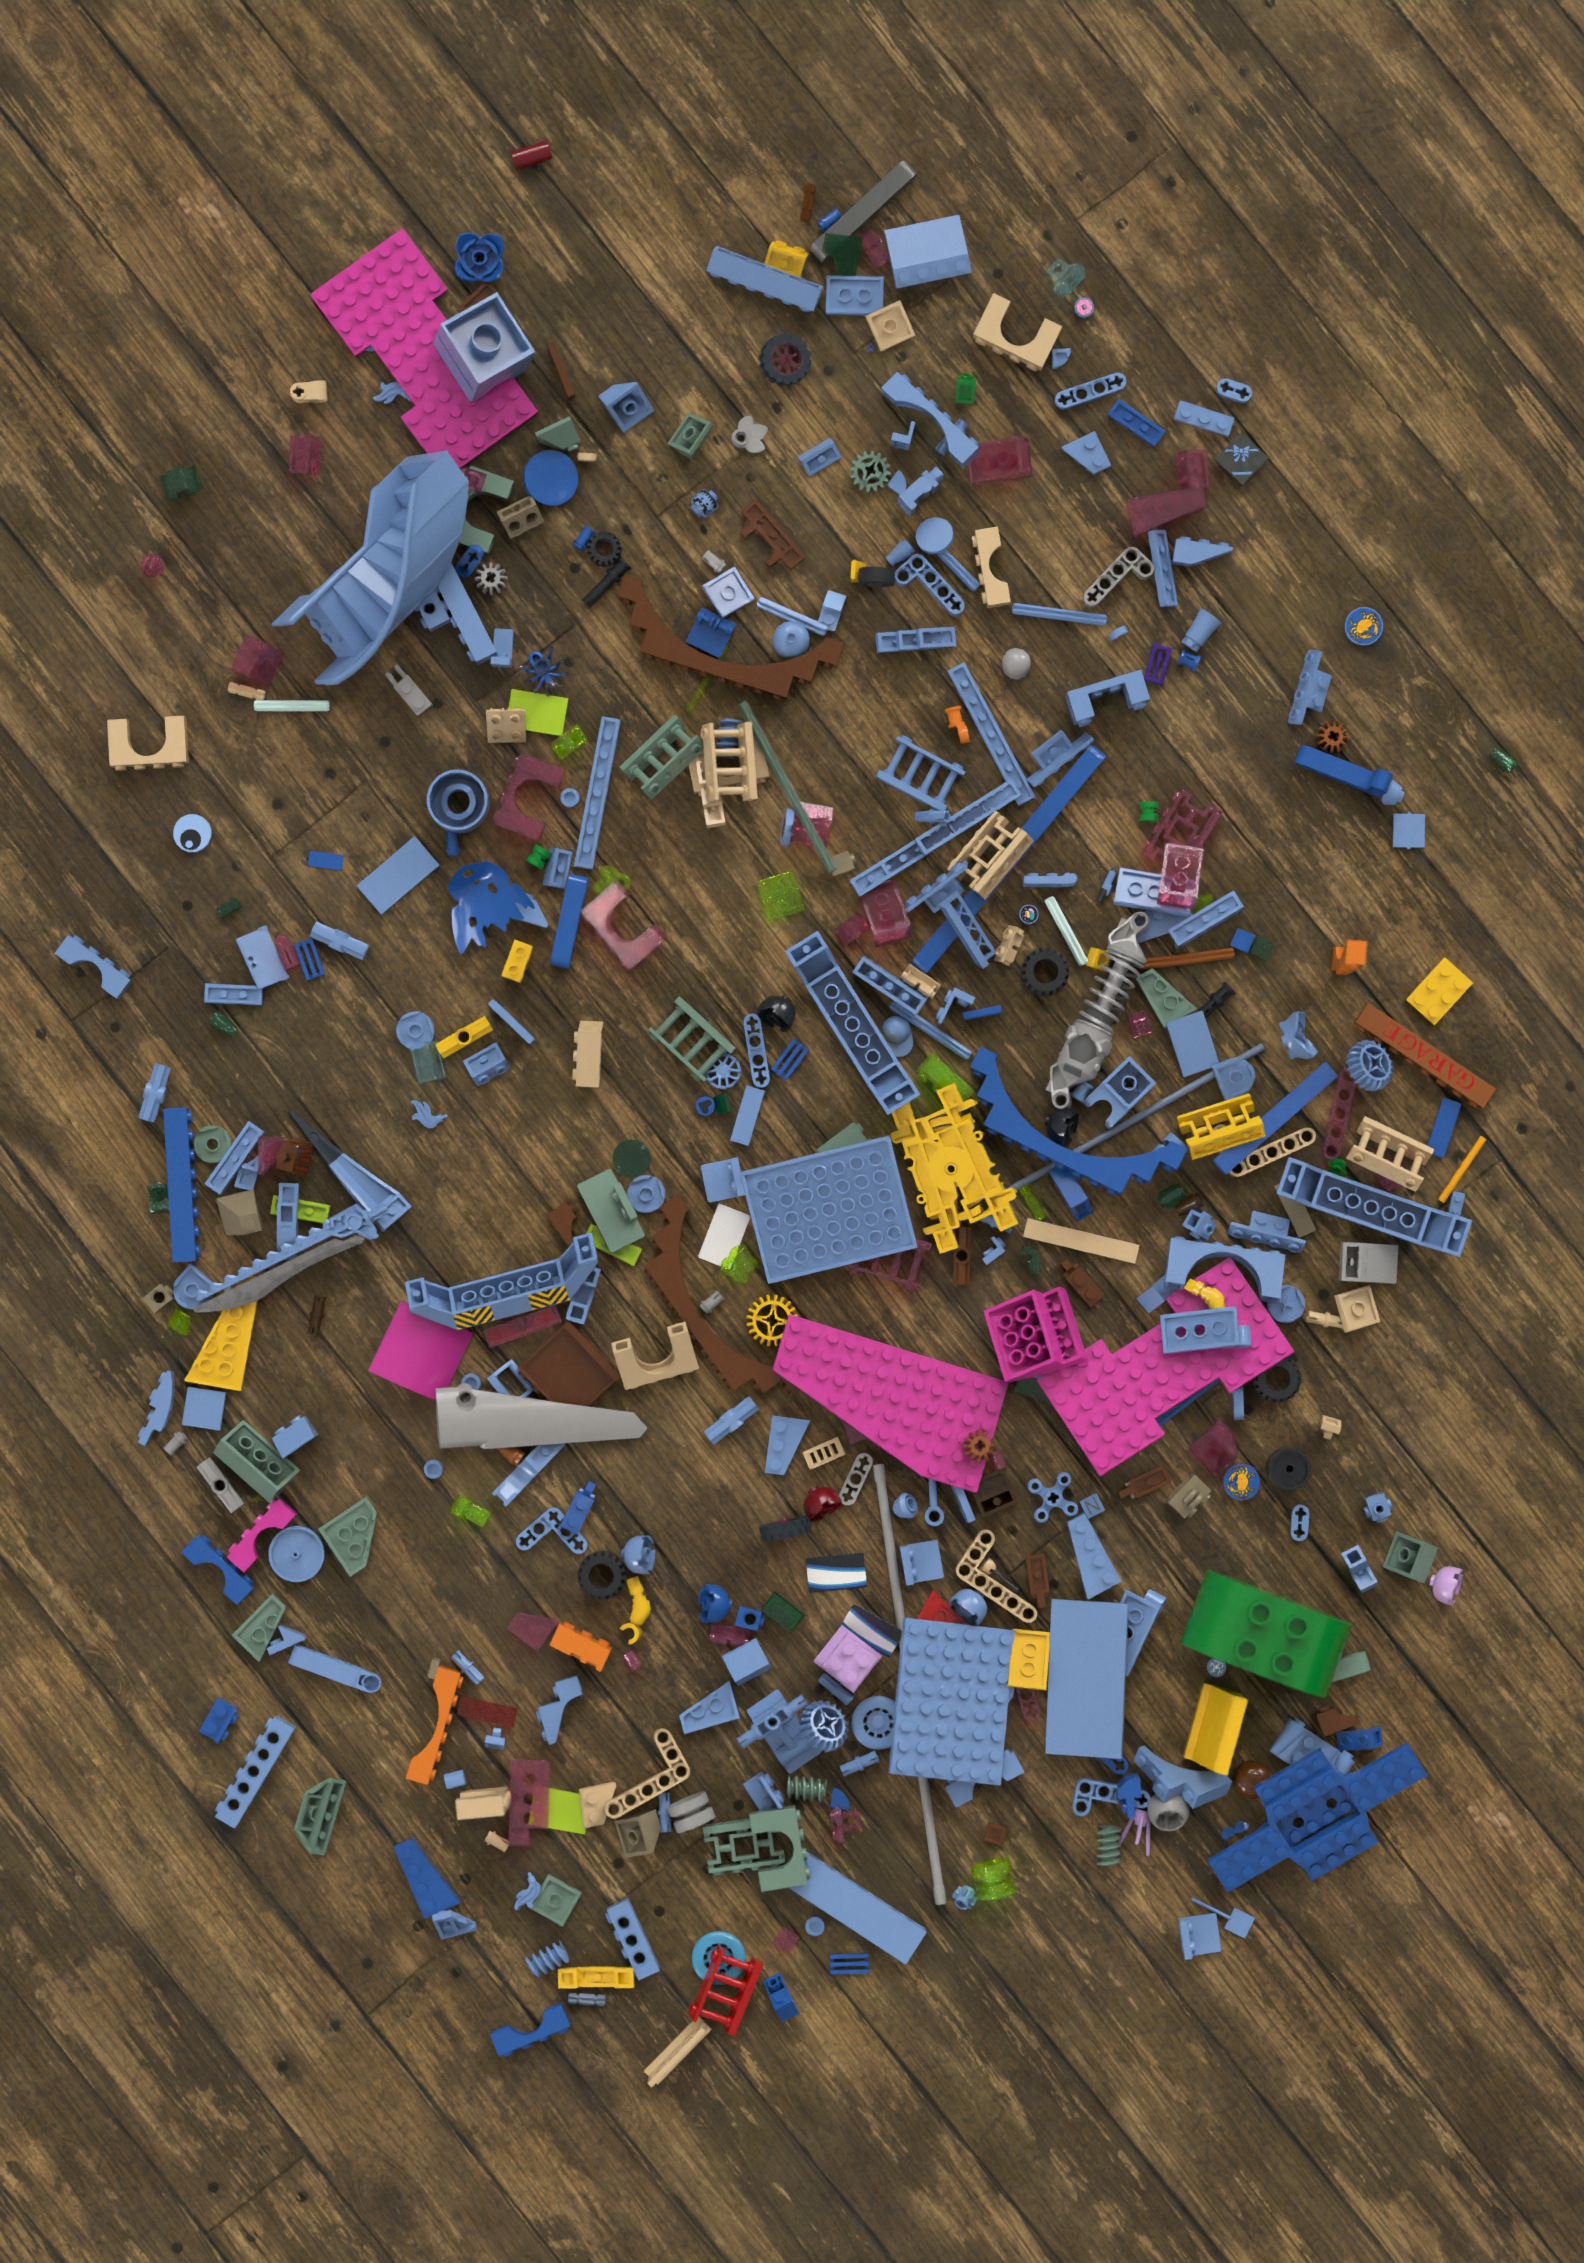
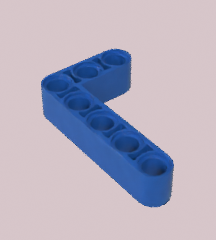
M1306 745L1300 746L1294 761L1295 764L1378 797H1382L1387 793L1393 778V774L1386 770L1376 769L1373 772Z

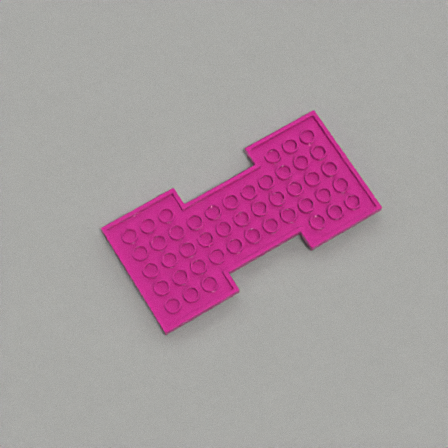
M402 228L315 290L310 296L353 355L357 357L371 346L408 395L415 407L400 418L427 454L447 451L461 469L538 414V410L514 378H509L497 384L484 396L470 403L433 345L440 324L447 320L433 301L445 294L448 289Z
M1231 1257L1200 1275L1194 1281L1202 1282L1206 1288L1210 1287L1219 1290L1224 1296L1225 1307H1237L1238 1326H1250L1252 1346L1164 1354L1161 1324H1159L1114 1354L1110 1353L1102 1339L1085 1349L1088 1360L1047 1373L1037 1379V1383L1100 1477L1164 1437L1165 1433L1155 1419L1215 1380L1220 1379L1229 1394H1231L1294 1353L1293 1348ZM1184 1288L1183 1290L1178 1289L1166 1297L1167 1302L1175 1313L1209 1309L1200 1295L1196 1296ZM1199 1325L1196 1328V1334L1200 1336L1205 1333L1204 1325ZM1181 1327L1177 1330V1336L1179 1338H1182L1186 1335V1329L1184 1327Z

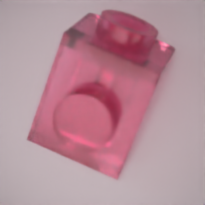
M856 914L836 928L835 932L843 943L847 945L867 931L869 927L866 920L859 914Z

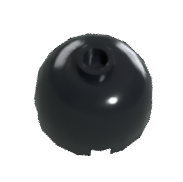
M784 995L769 996L757 1008L759 1018L772 1028H774V1025L780 1027L779 1031L781 1032L789 1031L795 1021V1008L791 1000Z
M1071 1108L1056 1109L1051 1116L1048 1115L1046 1117L1047 1135L1054 1143L1064 1147L1071 1143L1073 1139L1069 1137L1072 1132L1076 1133L1079 1123L1077 1110Z

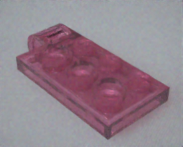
M511 1760L509 1847H529L530 1828L548 1829L550 1760ZM527 1774L535 1776V1783L533 1785H528L525 1782ZM528 1793L533 1794L535 1797V1801L531 1805L527 1804L524 1800L525 1795ZM526 1813L534 1815V1822L532 1824H527L524 1821Z

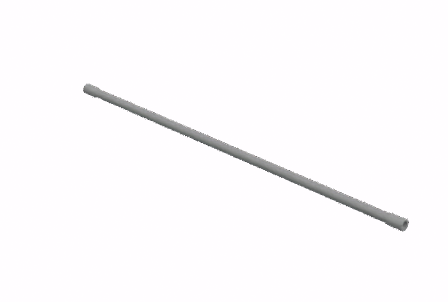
M884 1464L873 1465V1472L877 1486L896 1626L902 1630L905 1614L886 1489ZM918 1777L934 1885L935 1905L946 1904L947 1901L942 1880L928 1778Z

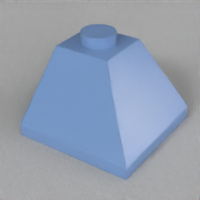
M637 382L613 385L598 396L623 433L655 411Z

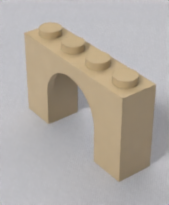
M993 293L973 334L975 342L981 346L988 345L992 347V350L1002 355L1005 353L1010 356L1009 359L1016 363L1021 361L1027 364L1026 367L1033 371H1041L1061 332L1062 326L1045 318L1037 336L1032 342L1023 346L1010 344L1004 339L1000 325L1011 301Z
M185 716L165 717L166 739L164 746L159 752L151 756H142L133 750L130 742V726L127 719L107 720L109 764L112 768H115V771L127 770V767L142 770L146 769V766L161 769L165 768V765L179 768L184 767V764H189L187 718Z
M753 735L756 783L761 784L765 783L766 779L769 778L765 755ZM694 759L689 764L694 793H699V796H701L696 761ZM739 775L731 777L718 776L719 787L735 785L736 787H741L742 785Z
M686 1322L667 1327L672 1351L665 1360L659 1363L648 1364L639 1360L635 1355L630 1338L611 1343L625 1390L634 1389L648 1383H655L662 1379L673 1378L676 1375L690 1373L699 1369Z
M507 1786L461 1791L460 1798L456 1799L457 1820L505 1815L512 1803L511 1791H508Z

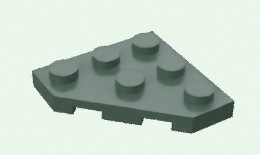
M367 1497L318 1529L350 1577L366 1567L377 1511Z

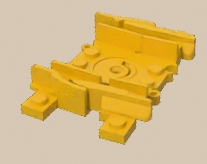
M955 1083L937 1090L944 1109L915 1119L910 1102L892 1112L898 1130L891 1133V1139L895 1144L902 1142L906 1153L904 1159L911 1158L913 1160V1166L907 1169L912 1171L918 1191L923 1193L917 1196V1202L919 1204L926 1202L924 1209L927 1217L931 1220L937 1218L940 1220V1223L923 1228L926 1235L933 1233L940 1254L959 1247L953 1229L961 1226V1220L969 1219L971 1224L992 1214L1000 1232L1018 1224L1009 1201L1016 1198L1017 1190L1012 1187L1005 1190L1003 1182L999 1181L1000 1173L997 1175L991 1174L990 1168L996 1164L990 1161L984 1145L978 1142L983 1138V1132L979 1130L974 1132L975 1120L972 1118L971 1113L961 1116V1111L976 1105L977 1101L969 1099L964 1102ZM951 1124V1125H944V1126H940V1127H937V1128H935V1129H932L933 1127H936V1126H939V1125ZM949 1165L954 1166V1172L948 1171ZM957 1187L960 1188L964 1197L960 1201L965 1210L959 1212L957 1206L958 1202L956 1199L959 1197ZM984 1198L986 1199V1202L989 1206V1208L986 1211H984V1208L981 1204L972 1209H969L972 1206L979 1203Z

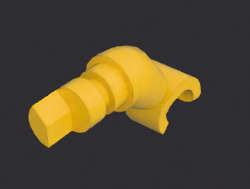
M1191 1278L1186 1283L1184 1289L1196 1296L1200 1295L1209 1309L1225 1308L1224 1296L1216 1288L1204 1287L1205 1284L1200 1281L1196 1282Z
M638 1576L626 1580L630 1594L634 1597L632 1599L634 1605H632L633 1609L629 1618L631 1622L622 1625L620 1629L624 1631L627 1628H632L635 1635L633 1639H629L628 1644H633L641 1638L642 1631L639 1625H643L651 1610L649 1600L642 1594L644 1589L640 1584Z

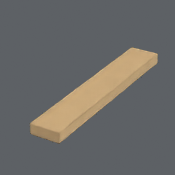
M1027 1218L1023 1237L1134 1264L1140 1246Z

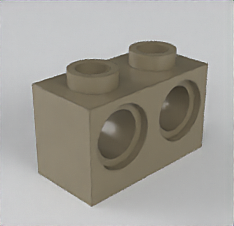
M530 495L497 512L510 539L544 522L534 499Z

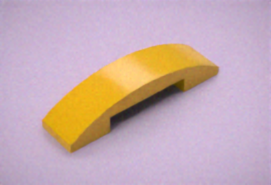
M613 1966L559 1968L558 1989L578 1987L634 1988V1968Z

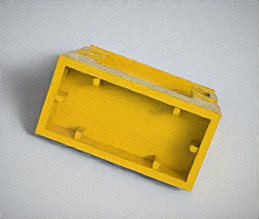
M1203 1682L1183 1757L1214 1772L1228 1775L1248 1700L1238 1691Z

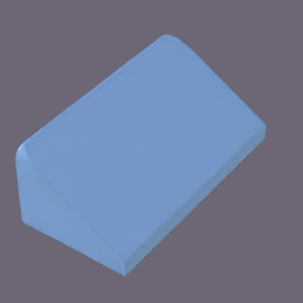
M831 438L798 456L809 477L842 458Z
M550 848L549 852L551 855L547 859L543 885L566 889L573 852Z

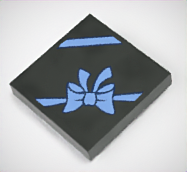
M1240 432L1214 461L1243 486L1269 457Z

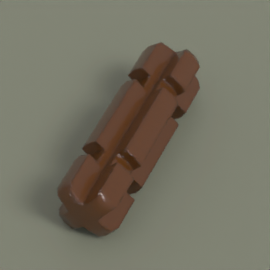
M806 184V194H804L802 205L803 211L800 216L801 221L810 222V212H812L813 194H815L816 185Z

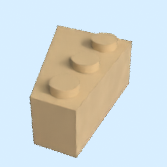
M580 1020L578 1032H574V1043H577V1050H574L573 1061L577 1062L576 1069L573 1068L572 1080H576V1086L599 1088L603 1022Z

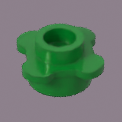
M1335 1158L1328 1161L1330 1168L1328 1172L1340 1175L1341 1177L1347 1175L1345 1171L1347 1165L1344 1160Z

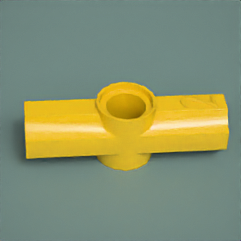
M483 1016L435 1045L444 1059L493 1031V1028L486 1016ZM462 1032L469 1034V1040L465 1043L459 1039Z

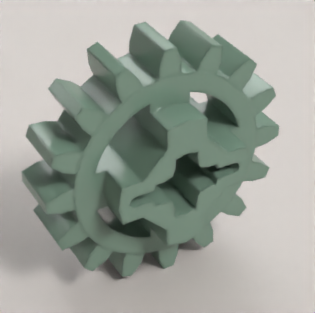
M873 450L870 455L864 451L863 457L858 454V461L852 460V464L855 467L850 468V472L854 473L850 476V479H855L853 485L859 484V490L862 491L863 488H866L867 493L870 492V489L877 492L878 486L883 489V482H889L886 476H891V472L887 471L890 468V464L885 465L887 458L881 459V453L875 456ZM866 460H872L871 462L866 464L863 462ZM878 464L882 466L883 474L878 471ZM874 465V474L871 473L867 477V470H870ZM857 470L862 473V480H860ZM873 480L878 481L874 484H868L870 481Z

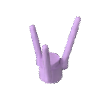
M1135 1809L1136 1817L1129 1819L1118 1842L1122 1844L1135 1820L1134 1824L1138 1825L1135 1844H1139L1142 1827L1146 1826V1856H1149L1151 1821L1147 1811Z

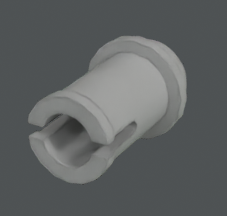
M710 550L701 559L711 566L715 573L718 572L719 574L727 565L724 563L725 560H720Z
M716 1290L708 1299L702 1300V1304L699 1306L706 1314L712 1313L711 1310L723 1301L724 1298Z
M181 1431L175 1432L174 1437L163 1448L168 1454L173 1456L183 1443L186 1444L188 1438Z

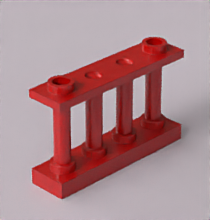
M717 1945L716 1949L711 1953L710 1965L695 2002L690 2005L688 2013L693 2022H697L698 2017L702 2016L722 2023L725 2031L735 2036L764 1964L755 1957H752L751 1962L747 1963L724 1955V1948L721 1945ZM723 1962L745 1970L744 1979L737 1980L717 1973L720 1963ZM713 1980L738 1988L737 1996L730 1998L710 1991ZM706 1998L729 2005L732 2009L729 2015L723 2016L702 2007Z

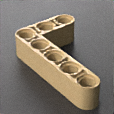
M1221 1124V1125H1217V1126H1215V1127L1213 1128V1130H1216V1129H1218V1128H1223V1127H1226V1126H1225V1125H1222V1124ZM1303 1128L1258 1148L1239 1163L1241 1165L1240 1173L1236 1174L1231 1170L1229 1174L1233 1177L1242 1176L1306 1147L1315 1141L1316 1133L1311 1128ZM1304 1131H1308L1311 1134V1139L1308 1142L1303 1141L1301 1137ZM1287 1139H1291L1294 1143L1291 1150L1284 1147V1142ZM1269 1147H1273L1276 1150V1155L1273 1158L1267 1155ZM1251 1155H1256L1259 1158V1163L1256 1166L1251 1165L1249 1162Z
M980 1530L955 1567L957 1576L1024 1622H1033L1037 1617V1611L1033 1605L977 1568L995 1541L994 1534L990 1530ZM989 1533L991 1535L990 1542L982 1543L980 1540L981 1535ZM978 1549L980 1557L972 1559L970 1557L971 1550ZM962 1565H967L970 1568L967 1575L959 1573V1568ZM976 1577H985V1584L982 1586L976 1585ZM993 1587L1001 1588V1594L998 1597L991 1595ZM1011 1597L1017 1599V1605L1013 1608L1007 1606V1600ZM1030 1608L1033 1610L1031 1618L1023 1616L1025 1609Z
M660 1728L653 1734V1740L668 1768L609 1800L604 1806V1812L608 1817L618 1818L689 1777L690 1768L668 1730ZM660 1732L667 1734V1740L663 1743H660L657 1739ZM675 1749L676 1757L672 1760L668 1759L667 1751ZM679 1766H684L686 1773L681 1777L677 1776L676 1769ZM663 1775L669 1778L666 1786L659 1784V1779ZM645 1785L652 1787L650 1795H643L642 1788ZM634 1795L635 1802L632 1805H627L625 1803L626 1796ZM611 1804L618 1806L616 1814H609L608 1807Z

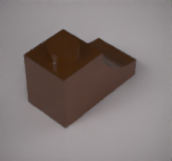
M565 1201L548 1213L547 1216L567 1245L570 1246L574 1241L572 1224L574 1219L577 1218L575 1214L578 1211L572 1203L568 1204Z
M1329 1705L1319 1707L1318 1712L1314 1713L1324 1737L1361 1723L1358 1715L1339 1714L1333 1706L1329 1707Z

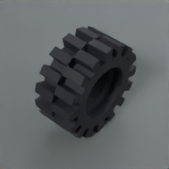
M609 531L595 533L587 543L588 556L597 566L610 567L612 564H616L618 558L621 557L622 548L620 541L615 534H611ZM607 542L611 545L612 551L608 556L598 554L597 546L600 543Z

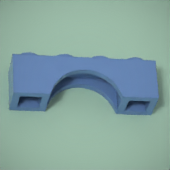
M68 935L55 954L72 966L83 961H90L96 964L102 973L101 988L120 1000L133 982L129 979L131 975L122 968L118 971L113 967L115 963L107 957L103 960L98 956L100 952L90 946L89 949L83 945L84 941L78 936L74 935L72 937Z
M1006 1749L1003 1755L1002 1777L1009 1781L1024 1773V1770L1014 1751ZM947 1780L945 1788L955 1807L973 1799L975 1783Z

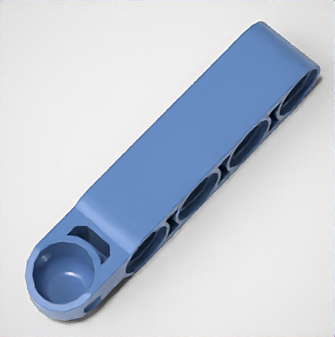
M294 1645L288 1661L291 1665L368 1693L376 1692L381 1687V1678L376 1673L301 1645Z

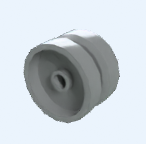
M705 1791L687 1796L667 1807L670 1817L681 1816L673 1823L677 1833L697 1828L716 1817L712 1807H703L709 1802Z

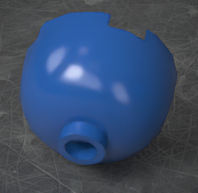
M705 1584V1587L701 1588L698 1604H702V1613H699L701 1621L703 1623L719 1622L725 1618L728 1610H731L732 1600L729 1599L725 1589L719 1585Z

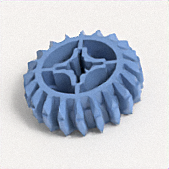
M1364 1040L1356 1043L1346 1055L1348 1060L1345 1063L1349 1066L1347 1070L1351 1073L1350 1077H1353L1354 1083H1359V1088H1364L1365 1091H1377L1384 1088L1391 1081V1077L1394 1076L1392 1073L1394 1067L1391 1066L1393 1061L1389 1059L1390 1054H1387L1385 1052L1386 1048H1381V1044L1375 1043L1374 1040Z
M821 1700L812 1702L809 1706L805 1707L798 1723L801 1725L799 1731L804 1733L801 1738L807 1739L806 1744L811 1743L812 1749L817 1747L818 1752L824 1750L826 1753L834 1751L843 1745L848 1737L846 1734L849 1729L846 1726L849 1722L844 1721L846 1715L840 1713L841 1709H836V1704L830 1706L829 1701L823 1702Z

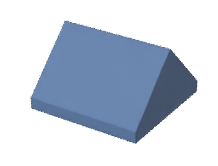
M756 1638L722 1656L733 1680L738 1686L772 1669Z

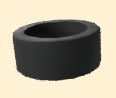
M886 567L859 568L858 584L867 587L894 586V569Z

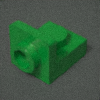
M967 373L957 376L955 403L974 404L976 377H972L973 375Z

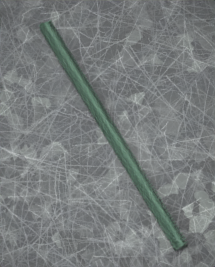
M743 701L738 705V708L745 720L752 722L753 735L758 741L763 754L767 758L795 813L815 846L828 873H832L838 868H835L833 859L831 860L832 857H830L829 851H826L827 849L823 845L824 842L822 843L820 834H817L815 826H812L813 824L810 822V817L808 818L809 815H807L806 809H803L805 807H802L803 805L800 803L801 800L799 801L797 792L793 790L794 788L790 784L791 781L787 780V775L784 773L782 765H779L780 763L776 759L777 756L775 757L773 748H770L771 746H769L770 744L766 740L767 737L765 738L764 731L760 729L758 721H755L757 719H754L755 717H753V712L751 713L749 704Z

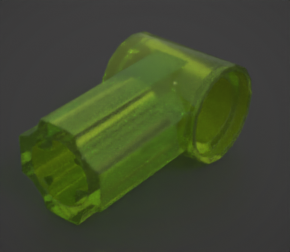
M459 1494L449 1511L481 1527H484L491 1514L488 1510L473 1504V1501Z

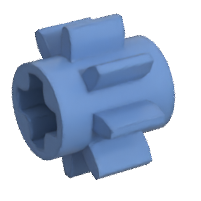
M959 1886L952 1895V1898L955 1899L954 1904L962 1910L971 1909L978 1899L974 1896L975 1891L970 1886Z

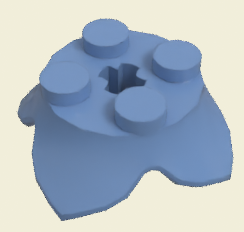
M1293 1012L1288 1019L1279 1022L1280 1029L1284 1033L1281 1039L1284 1047L1288 1046L1290 1059H1310L1318 1053L1312 1043L1305 1037L1306 1014L1304 1012Z

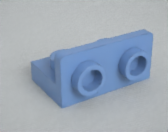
M497 1042L463 1060L477 1086L486 1084L490 1079L504 1074L506 1070L510 1069V1065Z

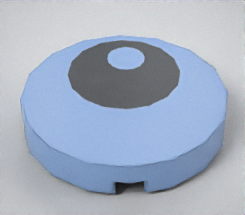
M188 814L181 817L173 829V837L176 844L187 852L204 850L211 841L212 829L210 824L203 817L196 814Z

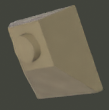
M254 1189L216 1198L226 1235H245L262 1231L263 1222Z
M656 1810L641 1812L614 1821L625 1858L654 1852L661 1830Z

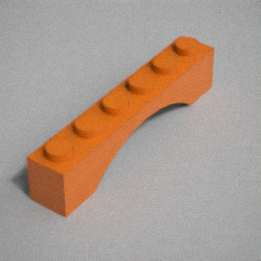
M1346 940L1344 947H1334L1331 971H1336V975H1348L1364 966L1367 942Z
M439 1665L433 1683L439 1705L437 1727L428 1745L411 1759L406 1779L426 1785L429 1784L430 1780L434 1781L437 1770L433 1768L435 1762L439 1763L442 1754V1751H439L440 1744L445 1743L447 1733L444 1732L446 1725L450 1726L453 1714H450L452 1706H456L458 1696L455 1693L457 1688H461L464 1678L461 1677V1671Z

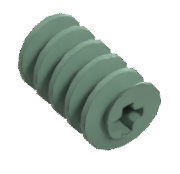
M789 1775L787 1784L788 1799H791L794 1794L796 1800L802 1795L803 1801H806L808 1796H810L811 1802H814L817 1797L818 1802L821 1803L823 1798H825L827 1779L821 1784L820 1778L814 1783L812 1777L806 1782L805 1776H802L801 1780L798 1781L797 1775L794 1776L793 1780H791Z
M1098 1825L1102 1830L1098 1831L1097 1834L1101 1835L1102 1838L1097 1839V1842L1102 1843V1846L1097 1847V1850L1102 1851V1853L1098 1854L1097 1857L1102 1859V1861L1097 1862L1096 1865L1115 1866L1121 1862L1120 1858L1115 1857L1121 1854V1851L1116 1849L1121 1847V1843L1117 1842V1840L1121 1839V1835L1116 1834L1121 1831V1828L1115 1825Z

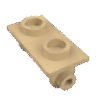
M1009 925L1003 933L1001 945L996 949L994 960L1002 962V964L1010 966V963L1013 964L1018 951L1012 949L1013 945L1018 948L1020 947L1025 936L1023 935L1024 931L1016 926Z
M911 964L908 965L900 977L903 979L902 982H906L913 988L915 987L927 999L928 997L932 999L941 984Z

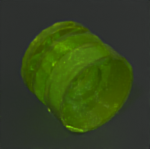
M1009 1858L992 1859L971 1866L973 1880L983 1881V1883L975 1886L976 1891H982L977 1894L978 1900H998L1017 1891L1016 1885H1009L1015 1882L1014 1878L1005 1877V1875L1012 1872Z

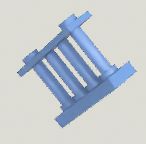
M904 735L902 737L897 736L896 742L900 743L888 768L884 769V771L879 770L876 779L938 811L946 810L947 805L944 804V799L957 775L964 776L965 771H963V767L955 762L950 764L912 744L913 740ZM906 748H909L917 754L905 777L898 780L894 777V771ZM923 757H926L934 763L921 787L915 789L911 786V780ZM940 766H943L951 772L938 796L932 798L927 795L929 793L927 790Z

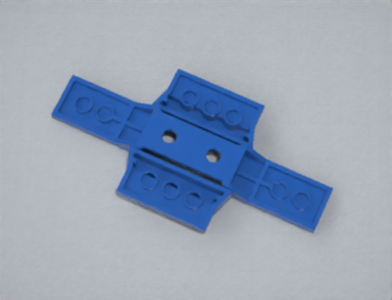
M1408 1742L1362 1769L1345 1775L1330 1764L1321 1748H1318L1254 1786L1256 1793L1264 1804L1267 1821L1255 1832L1207 1860L1227 1893L1288 1857L1305 1869L1311 1881L1377 1844L1378 1840L1370 1829L1366 1811L1428 1775ZM1335 1798L1337 1804L1334 1807H1328L1326 1805L1328 1799ZM1355 1809L1354 1812L1294 1846V1843L1299 1842L1302 1838L1316 1832L1319 1828L1333 1822L1336 1818L1348 1813L1350 1810ZM1298 1817L1304 1820L1303 1825L1300 1827L1293 1825L1294 1819Z

